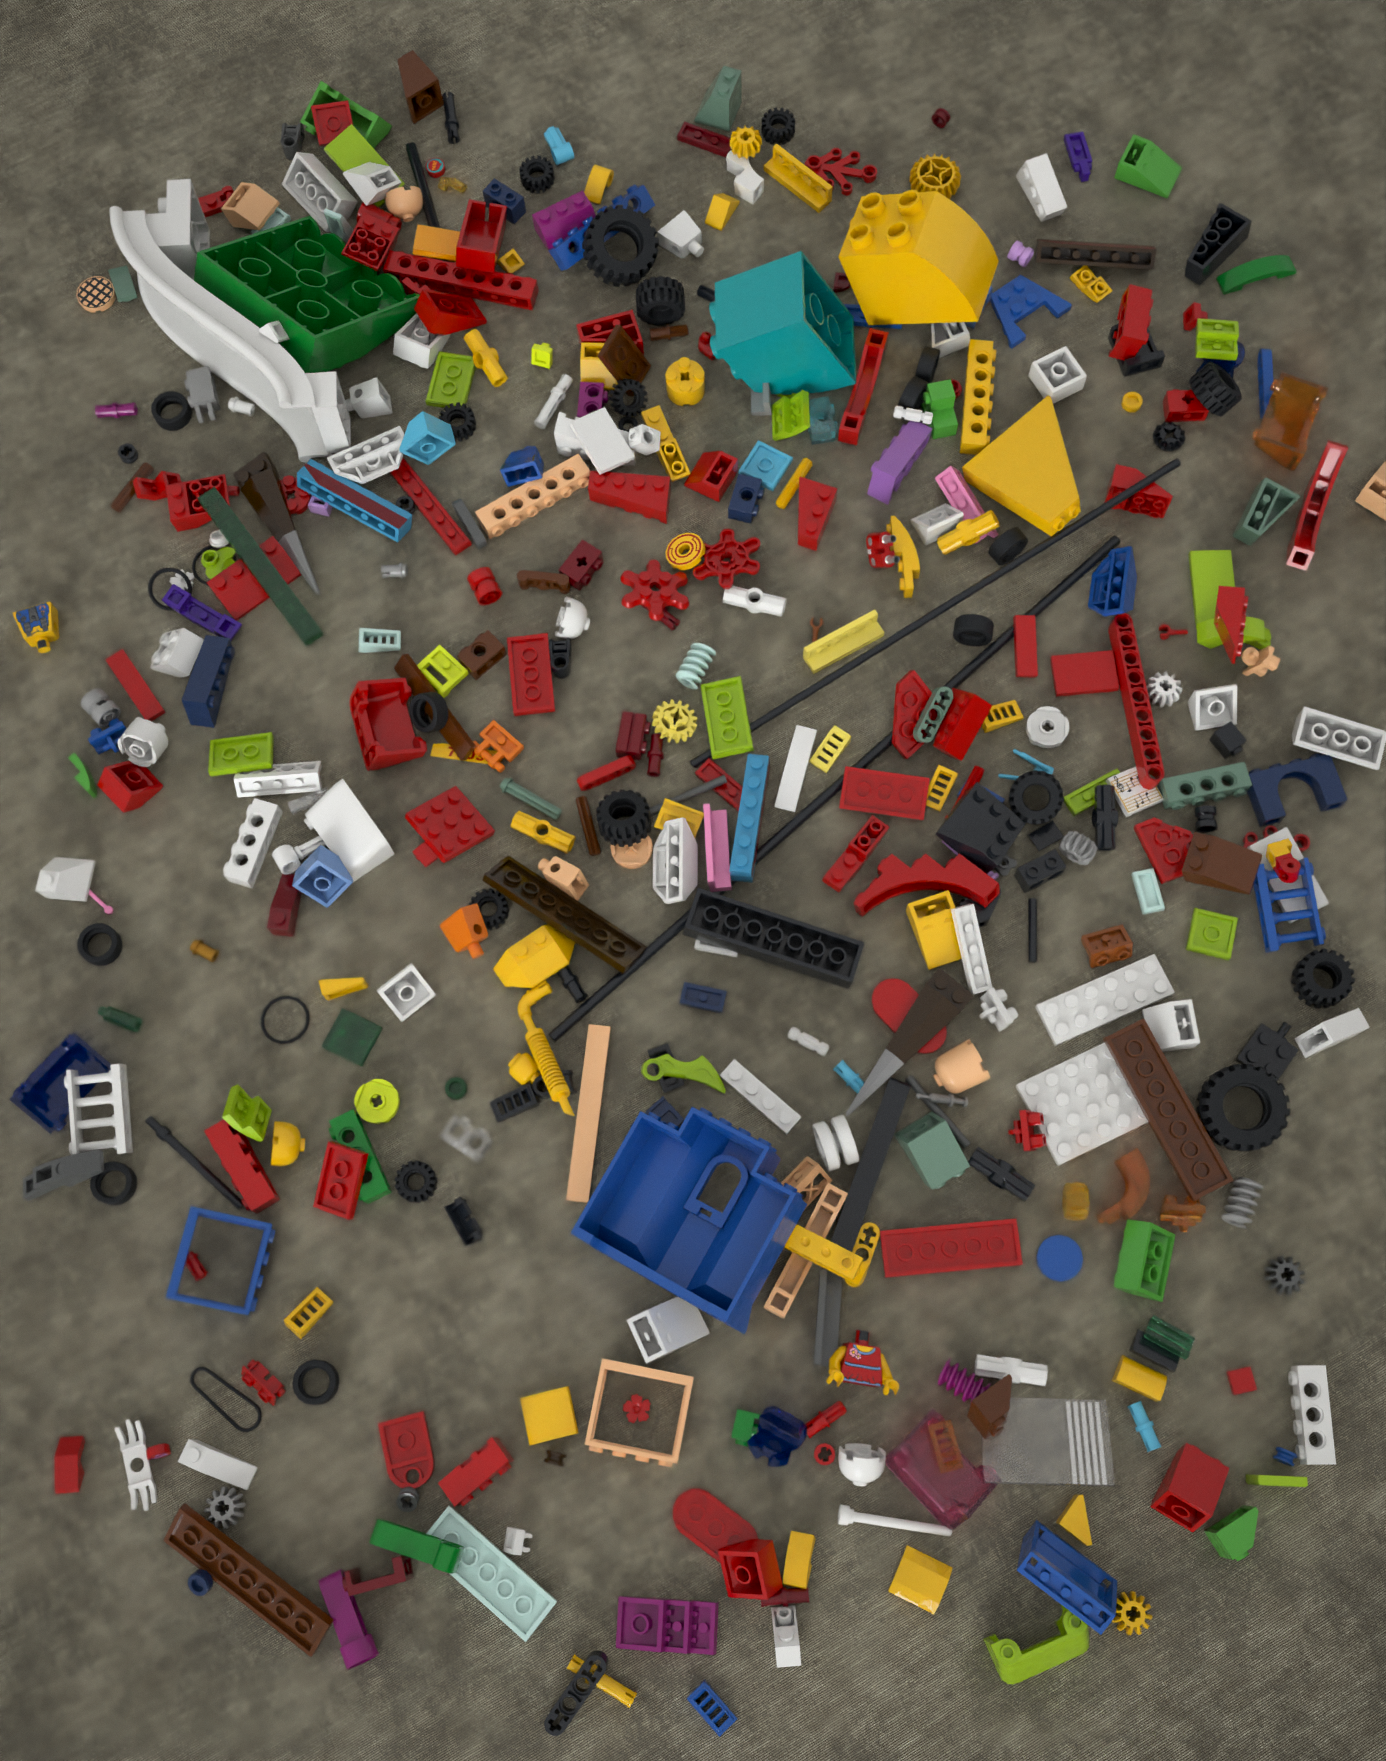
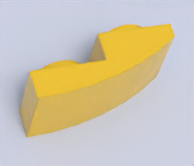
M1086 265L1070 276V280L1078 289L1096 303L1113 291L1101 276L1097 278Z
M791 1531L785 1560L783 1585L807 1589L812 1568L811 1557L816 1540L814 1535Z

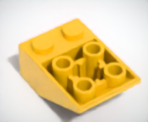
M949 890L907 904L906 914L928 970L962 959L951 909L956 907Z

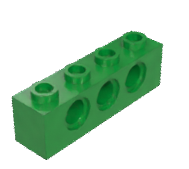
M352 1109L329 1120L331 1128H328L333 1140L337 1139L340 1144L368 1153L364 1174L371 1172L372 1179L368 1183H363L362 1181L358 1197L359 1201L363 1200V1202L370 1204L392 1193L358 1113ZM353 1132L355 1134L354 1140L346 1143V1135Z

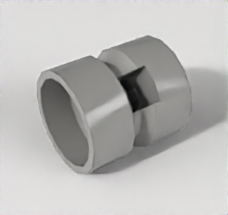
M101 688L89 691L81 700V707L91 715L92 719L100 727L109 726V721L115 718L118 719L121 714V709L114 701L110 700V697Z

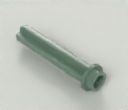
M504 778L500 785L503 793L507 792L554 820H557L562 813L560 808L513 782L512 778Z

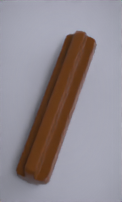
M144 462L110 505L114 511L120 513L136 493L133 480L136 477L147 479L154 469L150 464Z
M577 797L576 804L590 856L599 855L601 851L587 797Z

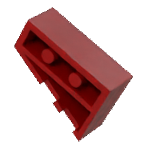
M1129 284L1122 295L1117 320H1119L1118 332L1115 331L1113 334L1116 342L1112 350L1109 351L1108 357L1125 361V359L1135 357L1140 348L1146 345L1149 338L1147 328L1151 322L1149 312L1154 302V299L1151 298V289Z
M633 310L576 324L580 346L581 343H605L615 325H621L644 355L643 340Z
M800 476L798 545L817 551L836 503L838 488Z
M952 688L953 700L939 726L933 747L951 758L962 761L993 705L974 693Z
M491 1437L486 1441V1445L478 1451H474L470 1455L471 1457L462 1464H459L438 1482L454 1507L460 1504L462 1507L467 1505L474 1499L472 1495L478 1489L484 1491L493 1483L491 1479L499 1473L502 1476L512 1468L510 1463L514 1459L498 1437Z

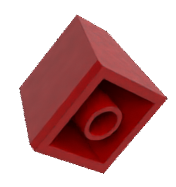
M1186 1442L1176 1452L1150 1507L1193 1533L1213 1516L1230 1468L1222 1464L1220 1460L1208 1456L1198 1447Z

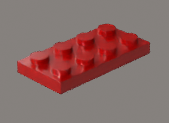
M548 633L507 637L514 716L556 712Z
M845 766L839 808L924 820L930 778Z

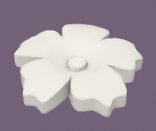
M186 572L193 588L194 583L192 581L195 577L193 573ZM176 573V577L170 578L169 582L172 585L175 584L183 590H188L187 583L181 575Z

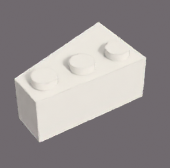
M1047 153L1025 161L1016 174V178L1040 221L1043 222L1062 215L1067 209V204Z
M965 322L931 323L932 348L940 350L939 358L969 346L970 336Z

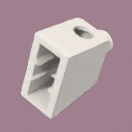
M685 210L658 231L659 245L680 258H685L690 253L699 257L704 251V248L701 246L702 232Z
M377 377L349 389L350 399L345 400L348 412L355 410L360 418L363 419L393 413L390 395Z

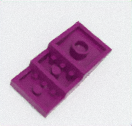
M619 1596L616 1648L651 1652L715 1655L717 1651L719 1602Z

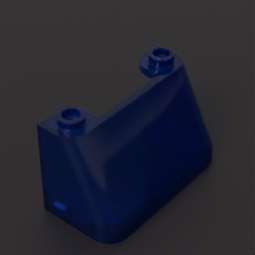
M73 1030L14 1090L9 1100L48 1133L59 1132L67 1124L65 1118L69 1114L68 1090L64 1085L66 1070H78L79 1076L108 1073L111 1070L110 1065L112 1064L77 1031ZM97 1083L79 1085L80 1098H84Z

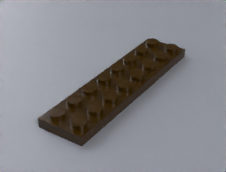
M508 855L484 874L482 881L623 974L638 960L647 948V946Z

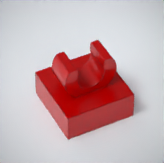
M1194 302L1183 312L1184 330L1191 331L1197 326L1198 318L1208 319V313L1201 311L1200 303Z

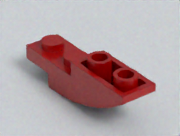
M872 815L848 844L847 849L824 875L822 881L840 893L846 884L858 873L890 827Z

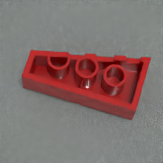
M590 470L588 484L590 501L613 508L616 506L624 509L626 512L642 514L645 518H655L660 520L661 523L667 524L671 493L669 476L605 472L599 475L598 471Z
M224 1119L204 1130L214 1151L221 1159L223 1168L230 1174L234 1188L237 1192L240 1191L243 1196L242 1203L247 1211L251 1210L258 1214L281 1200L244 1134L234 1129Z

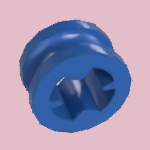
M1276 1447L1277 1454L1273 1455V1459L1294 1467L1293 1459H1297L1298 1455L1284 1448Z

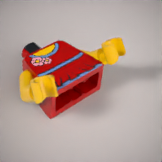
M856 1330L855 1343H843L829 1358L830 1375L826 1379V1383L830 1384L832 1380L836 1381L837 1387L842 1382L869 1387H882L883 1384L885 1385L883 1388L884 1395H888L889 1389L893 1390L894 1395L897 1394L899 1383L893 1379L880 1348L869 1346L870 1332Z

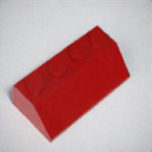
M272 536L206 583L233 619L237 621L302 574L283 547Z

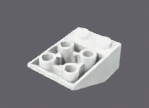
M675 1297L627 1319L647 1365L710 1334L699 1309L679 1297Z

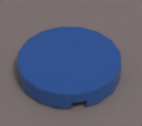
M1055 1235L1050 1236L1040 1244L1036 1254V1261L1039 1270L1045 1277L1053 1281L1063 1282L1072 1279L1078 1274L1082 1268L1083 1256L1080 1247L1074 1240L1067 1236Z

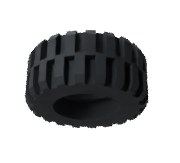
M616 205L615 209L609 206L605 208L604 212L600 211L592 219L585 232V239L582 242V248L585 249L583 257L584 260H588L587 267L589 270L593 269L595 271L593 275L597 279L600 276L604 279V283L613 282V286L619 287L621 283H623L624 287L630 286L632 282L637 283L642 277H645L655 263L659 251L657 248L659 238H655L657 231L655 227L651 228L650 226L652 221L649 218L645 219L642 216L644 213L640 210L638 212L633 211L634 207L627 206L626 209L623 208V205ZM611 231H621L629 235L637 247L636 258L627 262L614 259L605 248V235Z
M1235 1064L1209 1076V1080L1204 1082L1201 1087L1202 1092L1198 1093L1197 1100H1199V1106H1196L1197 1113H1200V1120L1203 1126L1206 1128L1208 1135L1215 1139V1143L1233 1151H1252L1271 1145L1272 1141L1282 1135V1129H1286L1288 1125L1286 1118L1290 1116L1291 1109L1287 1108V1103L1290 1100L1288 1095H1284V1085L1282 1083L1278 1084L1276 1081L1277 1077L1273 1073L1268 1074L1265 1068L1261 1066L1254 1067L1253 1064ZM1244 1086L1252 1089L1262 1102L1263 1113L1261 1120L1250 1129L1234 1127L1224 1114V1097L1234 1087Z

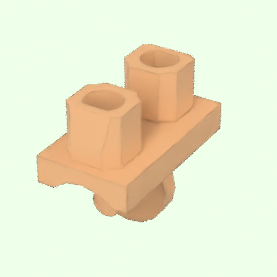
M1269 645L1260 651L1253 647L1244 649L1241 657L1248 667L1243 670L1242 674L1249 676L1254 673L1262 677L1267 673L1268 669L1271 671L1276 670L1280 658L1273 655L1275 648Z

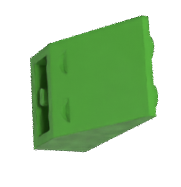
M1133 134L1118 163L1114 178L1168 198L1182 167L1152 141Z

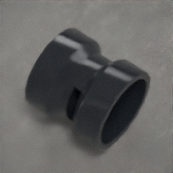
M1205 805L1194 809L1195 817L1198 820L1195 823L1196 831L1206 833L1218 829V824L1215 820L1217 815L1215 806Z

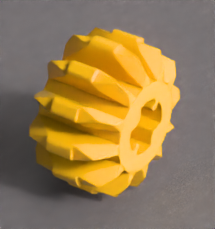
M744 125L742 129L737 127V130L732 132L730 146L733 155L737 154L739 159L743 156L747 160L748 156L754 158L756 153L760 152L762 138L759 130H754L753 126L747 128Z
M1130 1591L1129 1597L1125 1592H1121L1122 1601L1117 1598V1615L1112 1622H1119L1117 1629L1119 1631L1125 1629L1127 1635H1132L1133 1629L1136 1634L1140 1635L1142 1633L1140 1625L1146 1629L1149 1628L1145 1618L1150 1620L1152 1615L1145 1613V1611L1149 1610L1151 1606L1150 1604H1143L1145 1601L1144 1596L1140 1595L1136 1598V1592ZM1132 1608V1610L1136 1611V1614L1129 1617L1126 1615V1611Z

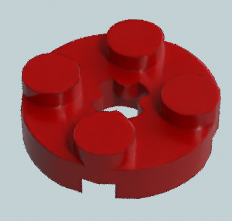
M285 476L280 480L290 514H302L308 509L311 494L297 487V477ZM294 493L295 498L288 500V495Z

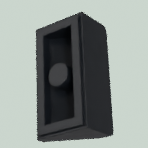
M1139 1329L1129 1348V1351L1170 1372L1176 1371L1181 1355V1350Z

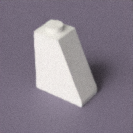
M1357 1008L1324 1021L1294 1039L1304 1057L1307 1058L1354 1037L1370 1027L1360 1009Z

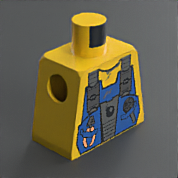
M49 601L13 612L24 640L31 647L37 646L40 653L49 652L51 650L49 642L59 639L58 610Z

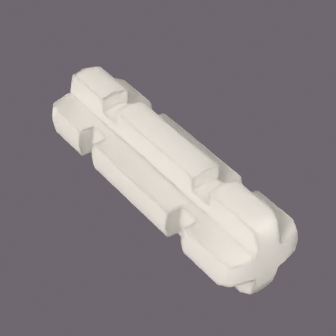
M895 406L894 418L901 419V417H904V420L919 423L923 421L924 424H931L932 412L925 411V413H922V410L903 409L904 407Z
M792 1027L788 1033L789 1039L797 1040L802 1046L812 1051L816 1050V1053L825 1056L829 1050L828 1044L820 1043L817 1038L805 1032L801 1033L796 1027Z

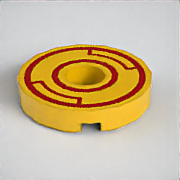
M694 533L680 534L668 544L665 551L666 559L673 568H679V570L691 569L699 564L702 555L705 554V544L700 536ZM690 549L688 553L682 554L684 550Z

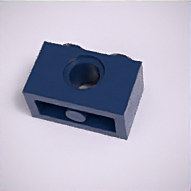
M494 178L482 191L486 207L489 208L490 203L507 206L506 220L515 225L526 213L524 197Z
M738 474L728 507L729 519L752 524L753 517H757L759 512L758 500H762L765 488L762 487V479Z

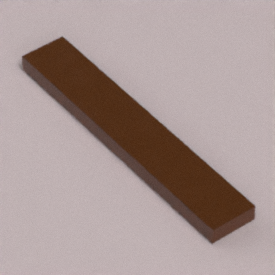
M403 654L394 669L400 678H406L407 684L411 687L412 694L416 696L420 693L436 692L410 655ZM426 701L425 712L433 720L432 707ZM448 709L447 723L439 731L461 761L467 760L476 745Z

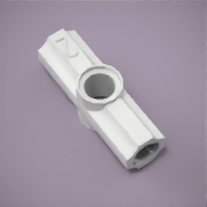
M732 586L730 589H725L723 603L747 608L751 613L764 612L782 617L785 612L787 598L763 593L758 588L745 589ZM752 599L759 600L757 602H751Z
M977 1354L974 1366L975 1375L996 1378L999 1381L1008 1374L1011 1375L1012 1383L1020 1384L1021 1382L1045 1386L1047 1381V1365L1022 1362L1021 1359L997 1358Z

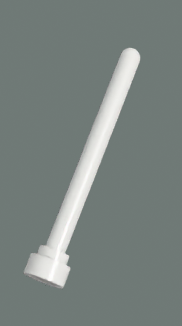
M840 1504L839 1525L848 1526V1523L859 1522L942 1536H950L953 1532L949 1526L854 1512V1509H851L848 1505Z

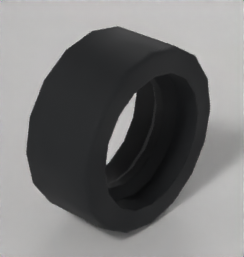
M929 346L924 347L915 376L928 383H932L940 357L939 349Z
M917 376L912 377L900 397L898 406L904 407L903 409L912 408L919 410L924 402L923 393L926 392L928 382Z
M166 391L159 394L151 405V412L155 421L162 429L168 431H177L184 428L192 417V410L186 398L181 393L175 391ZM170 404L182 405L183 408L176 417L171 419L161 417V412L166 406Z
M1013 527L993 542L988 553L999 566L1004 565L1021 553L1028 543V538L1018 527Z
M961 615L954 622L953 637L963 645L984 646L992 640L994 624L992 620L982 615Z
M425 692L414 696L409 711L410 718L416 729L429 733L444 728L448 720V707L440 694ZM426 701H428L433 710L432 723L428 721L425 715Z
M95 923L87 926L80 933L77 940V948L79 954L90 964L106 966L113 963L119 957L122 951V940L120 935L109 925ZM99 933H106L112 940L110 949L99 957L91 955L88 951L90 940Z
M116 1161L104 1163V1172L91 1177L90 1189L93 1196L98 1201L111 1206L121 1205L129 1201L137 1188V1178L134 1171L129 1166ZM117 1170L125 1175L126 1185L118 1196L110 1197L103 1193L101 1184L108 1172Z
M314 1359L306 1361L299 1366L294 1374L292 1384L294 1393L299 1400L305 1404L321 1405L333 1399L338 1391L340 1380L338 1372L333 1365L327 1361ZM315 1368L324 1370L328 1374L330 1381L327 1391L317 1397L310 1396L303 1389L304 1376L311 1369Z

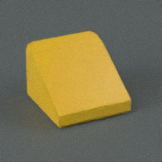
M514 248L497 260V264L505 272L512 274L525 265Z

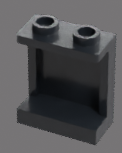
M1119 323L1111 327L1108 336L1112 348L1116 342L1113 334L1115 331L1118 332ZM1148 328V341L1146 345L1140 348L1135 357L1125 359V361L1117 359L1124 377L1162 366L1165 354L1163 350H1157Z

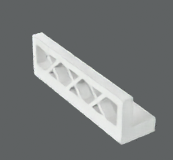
M321 761L273 764L272 769L236 773L234 783L237 797L321 791Z

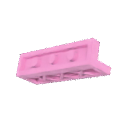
M949 466L935 477L951 506L963 512V521L975 519L985 513L959 470ZM994 529L986 533L985 535L981 536L978 542H980L988 535L995 538L999 534L996 531V529Z
M710 803L703 804L707 882L710 892L732 890L729 872L730 850L727 810L711 811Z

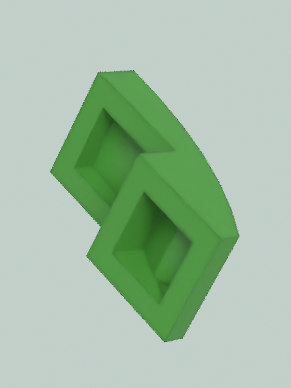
M73 753L68 759L80 771L74 778L93 798L97 797V789L91 772L85 763Z

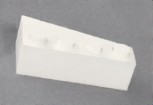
M559 412L554 430L558 454L566 457L579 454L582 459L589 460L590 458L569 426L570 422L574 420L566 418L565 413ZM618 429L628 444L629 432ZM631 450L635 455L634 460L622 466H635L638 452Z

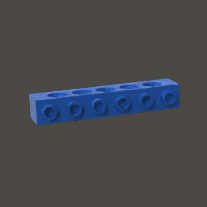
M634 184L626 190V195L615 197L612 200L613 204L610 205L613 209H615L616 205H623V208L626 209L628 201L631 200L634 207L633 211L638 212L640 210L646 213L655 206V203L644 184L640 186ZM605 205L602 208H600L597 211V213H599L600 211L604 212L607 206ZM592 216L582 221L583 226L580 228L574 227L568 231V236L565 239L561 237L552 243L553 247L549 249V252L561 271L567 270L584 258L583 252L585 249L582 248V242L584 240V232H586L593 219ZM619 231L608 232L604 237V242ZM570 242L574 245V252L569 250Z

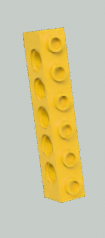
M974 339L969 341L960 441L961 454L977 455L990 444V436L987 435V430L991 428V418H988V413L992 412L993 401H989V396H993L994 384L990 382L991 378L994 379L995 366H992V361L995 362L996 349H993V341Z

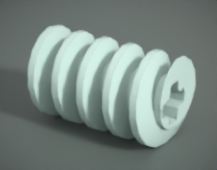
M693 643L691 645V650L687 652V657L683 660L684 664L680 665L679 671L676 673L677 680L693 690L698 689L695 683L700 684L702 682L698 676H705V672L702 669H709L707 663L713 661L710 656L716 655L714 649L702 643Z

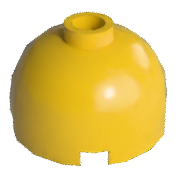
M275 1121L272 1137L271 1166H287L298 1159L300 1152H304L305 1138H301L300 1130L295 1125L288 1122Z

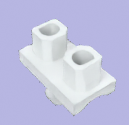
M993 987L980 997L982 1002L980 1006L984 1012L979 1017L981 1020L988 1018L991 1024H995L999 1032L1007 1028L1018 1017L1015 1008H1005L1003 1002L1007 1000V994L1004 989L995 990Z

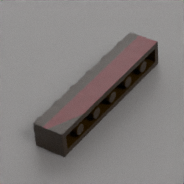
M1037 239L1034 259L1036 263L1153 270L1157 249L1154 246Z

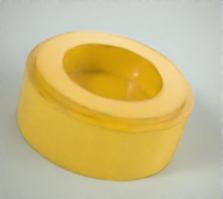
M1128 392L1123 396L1122 408L1130 413L1137 412L1141 408L1143 399L1137 392Z

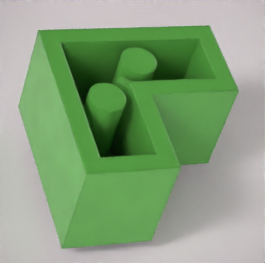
M951 379L928 383L926 392L923 393L922 413H925V411L933 413L931 424H926L933 428L931 432L933 439L954 436L957 432L958 422L953 408L956 396Z

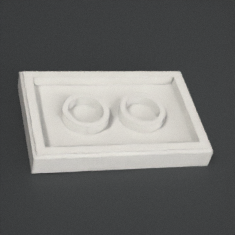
M605 407L570 422L569 426L599 475L634 460L635 455Z

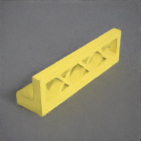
M874 609L804 647L803 659L812 673H817L883 637L884 631L877 622L878 613Z

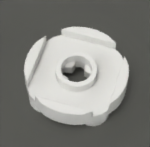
M1044 706L1038 708L1029 716L1026 723V733L1030 743L1042 748L1060 746L1069 732L1067 717H1064L1060 713L1061 711L1055 707ZM1045 723H1049L1053 730L1047 732L1042 727L1045 726Z

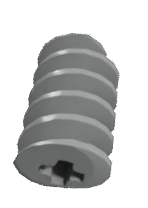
M1238 1177L1233 1182L1236 1188L1230 1190L1233 1196H1229L1227 1199L1230 1205H1226L1224 1208L1227 1213L1222 1214L1221 1217L1225 1222L1233 1226L1247 1229L1244 1223H1252L1247 1214L1255 1215L1250 1206H1258V1203L1252 1199L1253 1197H1261L1256 1192V1189H1263L1264 1187L1254 1180Z

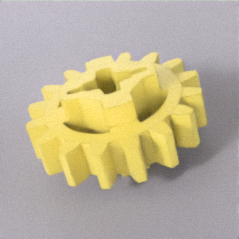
M673 699L670 700L669 704L663 701L661 706L658 705L652 716V726H656L654 732H660L661 739L667 737V742L669 743L672 739L675 740L676 744L679 743L680 739L686 742L688 737L691 738L697 727V717L693 716L695 711L688 710L689 704L682 706L681 700L677 704L674 703Z

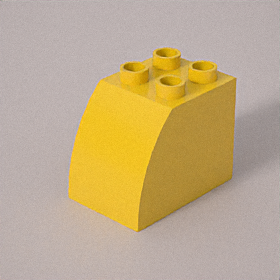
M916 190L886 195L874 192L861 196L838 256L868 325L978 322L999 262L996 252L984 231L962 208L937 191L918 192Z

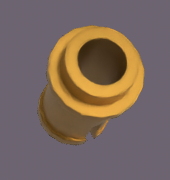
M195 939L190 946V951H192L193 955H199L211 963L219 955V950L204 944L202 939Z

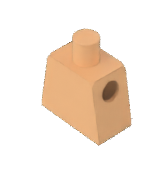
M554 856L551 861L543 858L538 864V869L543 872L548 882L577 901L589 886L579 868L557 856Z

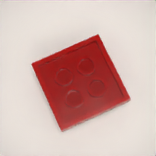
M457 786L410 810L405 815V819L443 863L493 836L495 832L492 826Z

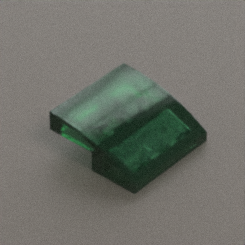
M342 1008L321 1047L362 1067L383 1028Z

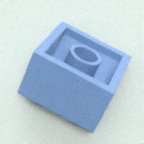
M320 845L297 868L292 886L328 908L353 883V879L339 856Z

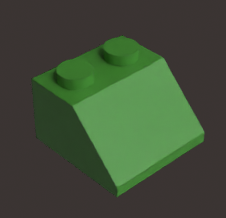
M1242 1505L1204 1531L1220 1557L1239 1561L1249 1555L1247 1550L1254 1545L1259 1512L1256 1507Z

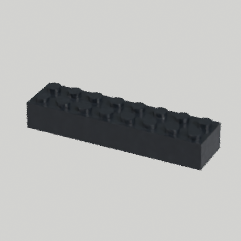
M701 888L697 889L683 932L685 936L849 989L853 983L865 943Z

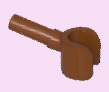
M814 617L810 621L813 627L812 643L817 641L819 627L824 623L822 617L820 618L819 626L814 624Z

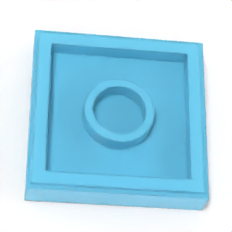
M758 440L739 469V474L762 479V486L774 491L792 463L793 457Z

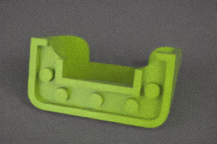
M1061 1605L1062 1614L1058 1620L1054 1621L1059 1634L1021 1651L1013 1640L1008 1638L999 1640L995 1634L984 1638V1641L1000 1678L1007 1684H1017L1085 1653L1090 1644L1088 1625Z

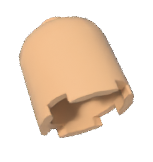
M970 1039L941 1054L935 1061L934 1067L937 1074L933 1075L937 1085L939 1087L944 1086L952 1094L964 1092L990 1079L989 1072L982 1067L981 1062L983 1060Z

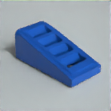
M705 1679L686 1698L719 1737L738 1719ZM707 1691L708 1695L698 1703L697 1699ZM713 1698L715 1703L705 1711L703 1707ZM720 1706L722 1710L712 1719L709 1715ZM726 1713L729 1717L718 1727L716 1722Z

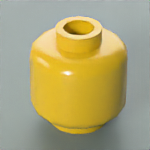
M519 1052L508 1064L510 1067L509 1074L521 1085H526L529 1082L533 1084L534 1080L541 1076L534 1057L527 1052L523 1054Z

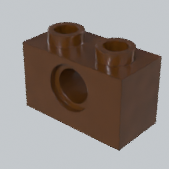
M487 630L484 634H479L471 645L461 649L457 657L459 663L468 670V673L475 680H478L507 654L504 645ZM479 652H485L482 656H476Z

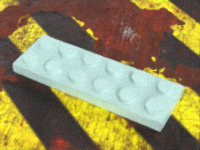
M449 1505L426 1533L465 1547L457 1572L449 1574L525 1642L557 1603V1600L452 1506Z

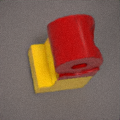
M1289 838L1268 844L1266 858L1279 879L1285 883H1293L1298 879L1301 866L1300 862L1293 858L1291 854L1292 843Z

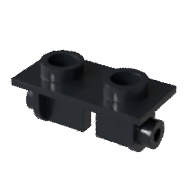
M462 1197L454 1200L455 1203L444 1207L465 1247L482 1240L483 1230L478 1225L475 1217L471 1218L472 1212L466 1199L463 1200Z

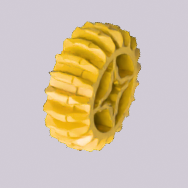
M935 153L932 157L927 154L925 159L920 157L910 171L909 182L911 190L918 192L937 191L950 199L952 195H955L960 186L961 173L959 172V166H956L955 161L950 162V157L943 158V154L940 157L936 156Z

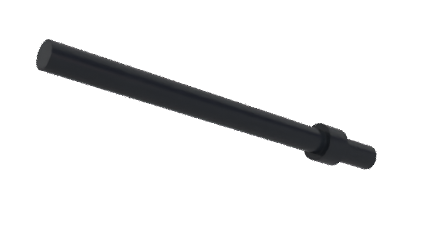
M149 1116L146 1119L145 1123L156 1132V1136L161 1141H166L238 1210L244 1207L242 1200L172 1135V1131L167 1126H162L153 1116Z

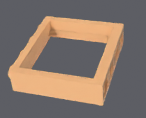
M602 1358L585 1445L589 1446V1451L603 1453V1449L613 1450V1456L626 1458L627 1453L636 1455L635 1460L649 1463V1458L659 1460L658 1465L672 1467L673 1463L677 1464L694 1377ZM608 1370L685 1386L672 1455L594 1439Z

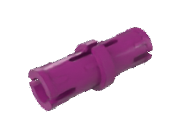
M113 402L109 405H96L95 414L97 418L138 415V408L135 402L126 404Z

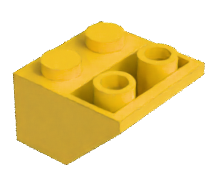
M581 343V382L604 383L605 390H614L615 388L612 386L614 384L618 385V383L597 356L605 343Z

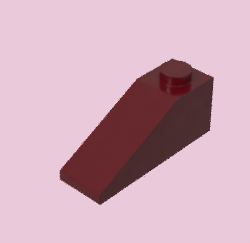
M282 874L267 923V929L273 935L294 937L302 894L301 891L292 886L295 874Z

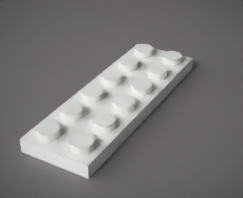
M1153 954L1037 1004L1035 1008L1054 1046H1057L1167 998L1175 992L1157 957Z

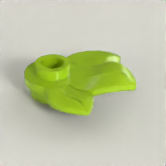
M222 547L217 551H205L202 554L201 563L206 568L207 577L212 579L235 563L232 558L236 550L230 547Z

